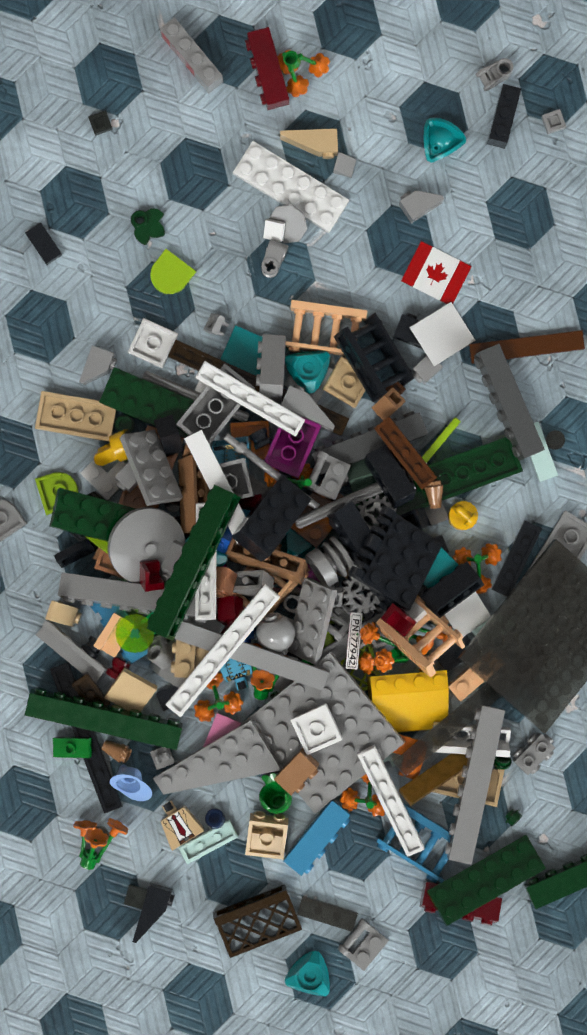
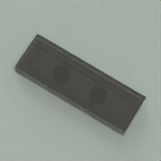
M302 895L297 915L353 932L358 912Z

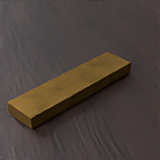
M451 753L399 789L400 794L412 806L462 772L463 766H467L468 758H466V754Z

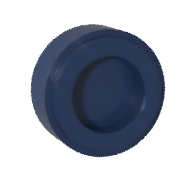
M211 809L205 815V822L210 828L219 829L225 823V815L219 809Z

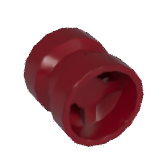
M114 657L112 659V667L107 668L105 673L116 679L124 668L129 670L131 664L118 657Z

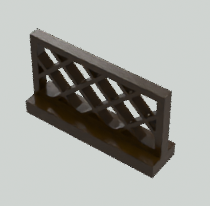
M285 884L213 912V919L230 958L302 930ZM287 900L289 906L286 913L276 909L279 902ZM264 908L271 910L268 920L258 916L260 910ZM274 912L284 916L280 925L271 921ZM247 915L253 918L250 927L240 923L242 917ZM287 917L295 921V927L289 929L283 926ZM256 919L266 923L262 932L253 929ZM226 923L234 924L235 927L232 934L225 932L222 925ZM268 925L278 928L275 935L270 936L265 933ZM238 926L248 930L244 939L234 935ZM250 932L260 935L257 942L247 941ZM232 939L242 942L239 949L231 950L230 943Z

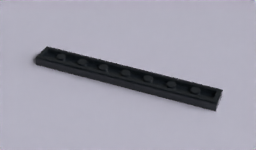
M69 662L50 669L58 692H62L71 698L79 696L71 685L75 678ZM71 726L75 737L91 738L92 757L83 759L104 814L123 807L117 789L113 788L110 784L112 776L95 731Z

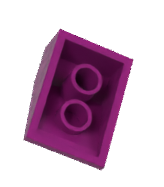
M304 418L305 421L296 436L279 427L264 460L271 467L298 479L322 426Z

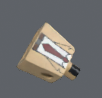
M172 800L162 805L167 816L161 819L160 822L172 851L204 832L202 824L185 805L177 809Z

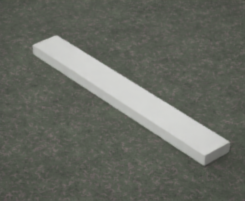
M265 584L165 705L181 717L277 602L280 595Z

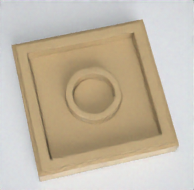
M340 356L322 390L350 407L356 408L365 389L348 360Z
M124 668L108 689L104 698L123 707L127 711L131 709L142 711L156 692L158 686Z

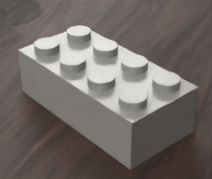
M224 364L220 369L228 375L239 380L240 382L251 387L252 389H255V387H253L250 383H248L244 378H242L239 374H237L226 364ZM207 385L176 426L189 436L202 430L208 443L211 444L241 405Z

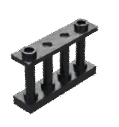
M376 313L364 321L366 326L354 332H351L349 327H346L334 336L372 402L387 393L385 388L400 381L402 386H405L415 379ZM370 332L376 342L361 349L356 339ZM380 348L385 359L371 365L366 355ZM390 365L395 375L381 382L375 372Z

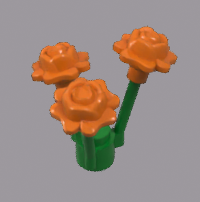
M375 622L367 623V625L360 629L363 644L367 645L371 644L373 640H380L394 646V649L388 652L387 649H382L376 652L374 659L371 657V653L363 652V655L358 660L359 669L368 675L371 674L374 666H376L377 670L385 673L393 668L391 664L407 663L409 660L390 640L377 633L378 627H376Z

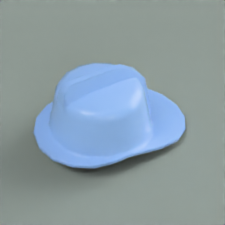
M122 764L116 775L110 779V784L113 788L119 790L132 800L146 801L152 797L151 788L142 781V774L137 768Z

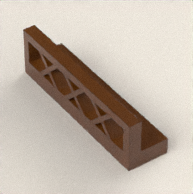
M391 417L386 418L374 428L421 489L437 478Z

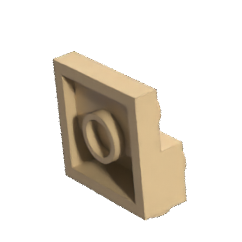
M176 640V642L172 643V653L175 654V661L171 662V673H174V677L188 678L209 651Z
M256 811L254 814L250 813L245 855L284 860L289 818H285L283 814L269 816L263 811Z

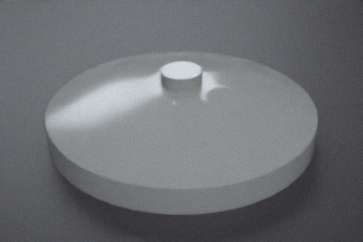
M142 507L132 510L118 520L110 533L108 540L110 562L124 579L140 584V562L157 559L160 562L159 575L162 578L161 566L173 541L177 540L185 544L183 530L175 518L161 509Z

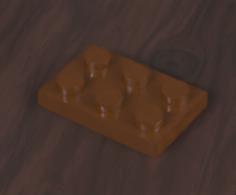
M312 492L310 495L312 499L320 504L318 508L334 501L316 492ZM338 493L336 500L343 498L344 496ZM307 505V507L304 509L300 516L309 513L314 509ZM328 517L303 528H298L296 523L291 527L293 531L314 548H318L333 529L329 524Z

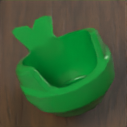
M271 772L270 776L267 774L262 776V780L266 785L260 790L259 800L265 810L273 814H280L288 810L293 796L274 780L276 773Z

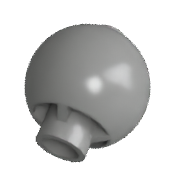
M274 612L268 613L257 626V641L264 649L286 655L288 653L287 648L292 645L295 638L294 626L287 617Z

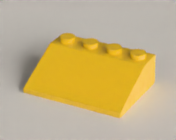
M447 670L436 671L431 678L424 672L367 677L370 700L397 732L433 729V722L448 723L449 688Z

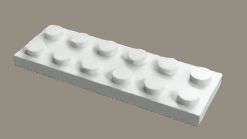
M252 141L233 171V175L282 205H294L304 213L305 219L328 233L331 232L349 203V199L254 141Z

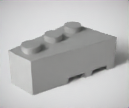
M263 334L262 341H258V353H261V358H257V369H260V374L256 375V386H259V393L281 405L286 336Z

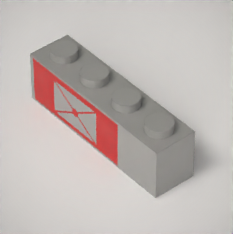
M175 17L160 28L161 37L208 94L223 83V75Z

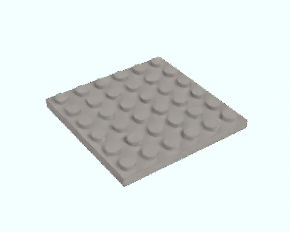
M331 651L320 659L318 664L313 665L329 671L323 691L293 681L241 723L242 725L250 719L253 720L283 768L303 748L290 721L291 718L327 703L343 739L310 754L320 763L317 768L319 772L311 780L308 778L304 782L305 786L298 794L314 813H317L366 774L357 756V752L375 745L382 760H384L405 743L403 738Z

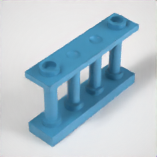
M404 803L410 817L415 820L414 824L418 834L425 827L432 830L425 849L421 851L417 860L410 856L407 857L403 847L399 850L390 844L396 835L392 826L384 839L376 837L375 840L379 843L377 847L385 852L388 850L392 851L427 873V878L432 882L437 883L439 881L442 883L444 879L439 874L449 860L445 851L433 871L424 866L423 863L437 840L443 837L450 843L451 835H449L447 829Z

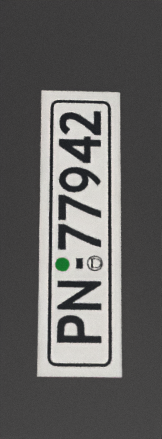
M351 612L345 669H358L360 629L363 615L361 613Z

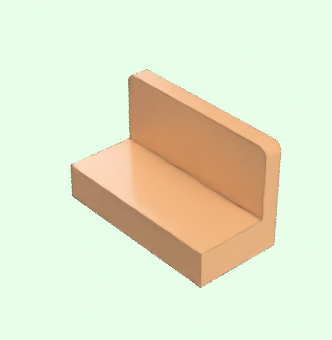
M113 613L95 642L94 647L112 657H116L135 625L119 614Z

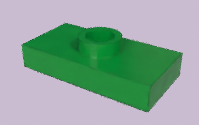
M54 737L53 757L91 758V738Z

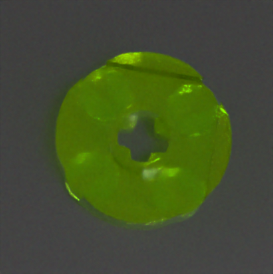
M131 614L120 620L115 633L117 643L122 649L127 652L138 653L149 648L153 642L154 632L146 629L148 618L139 614ZM132 628L134 630H136L137 628L140 630V632L138 633L140 635L139 638L130 637V630Z

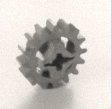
M376 495L375 499L371 497L369 501H362L363 506L358 505L357 509L360 511L359 513L364 521H369L372 526H377L385 531L386 527L380 526L381 524L374 518L375 513H380L381 505L387 506L395 512L397 509H393L390 502H386V496L379 499V495Z
M349 575V580L343 581L346 587L342 588L343 592H345L342 599L346 598L347 600L344 605H350L349 610L353 611L356 609V613L363 611L365 614L369 612V609L371 611L375 610V605L380 604L377 596L371 592L369 587ZM360 591H367L366 593L361 594V595H360V594H356L357 592H360Z

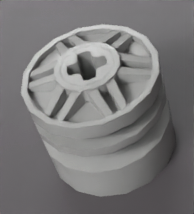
M335 537L328 539L329 544L326 542L322 543L324 553L315 548L305 555L310 568L318 580L329 587L338 582L336 572L346 577V570L349 572L351 567L354 566L348 551Z

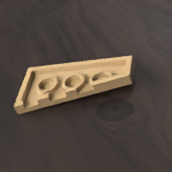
M492 770L485 805L497 807L504 770ZM462 772L432 792L460 798V796H457L459 785L463 784L464 777H461Z

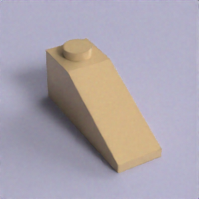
M337 129L280 131V140L318 157L333 159L334 156L338 155Z
M52 600L45 619L74 627L75 623L79 624L81 619V608Z

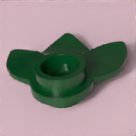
M151 208L146 212L138 210L132 214L131 224L135 228L134 236L141 244L147 245L150 237L160 238L165 236L164 227L159 222L163 218L164 213L160 210ZM142 217L144 221L143 223H138L137 219Z

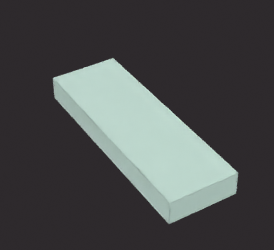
M536 422L534 425L545 450L530 456L537 478L539 482L556 477L558 474L539 422Z
M229 819L225 821L221 828L210 829L178 848L186 863L189 864L239 836Z

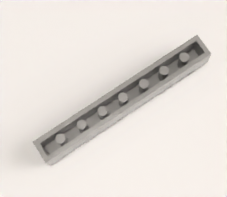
M62 572L58 596L68 603H74L77 600L82 601L81 604L93 606V603L101 604L100 607L107 609L117 606L119 610L131 612V609H137L138 613L149 615L150 612L155 611L156 602L162 596L165 588L145 592L141 584ZM195 596L183 620H187L188 617L195 618ZM195 620L200 623L207 622V620Z
M480 704L479 708L475 710L474 720H476L475 728H471L470 739H472L471 747H467V766H463L461 774L464 780L463 784L459 785L457 796H460L459 803L454 806L453 815H455V821L450 824L449 828L451 839L450 843L447 842L445 846V854H447L449 860L472 865L505 714L503 709Z

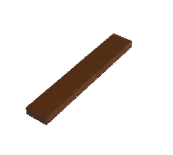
M583 330L469 344L471 364H475L474 355L497 344H500L506 360L585 349Z

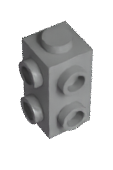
M534 733L527 740L528 744L524 748L520 747L513 754L514 758L512 761L527 775L536 773L541 767L539 764L544 759L547 761L554 754L553 750L555 747L552 745L554 741L546 733L544 735L541 733L536 735Z

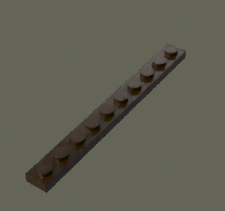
M175 340L168 358L196 371H199L204 361L218 369H221L226 364L255 387L254 390L259 392V386H256L255 375ZM284 388L282 394V402L287 393V390ZM317 404L334 424L335 428L332 433L342 436L349 418Z

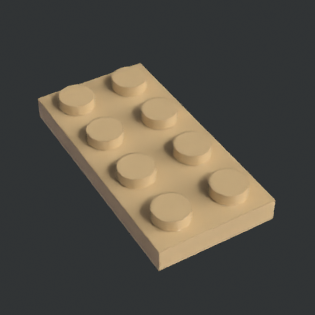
M41 391L35 429L110 442L109 436L113 434L117 410L99 403L98 400Z

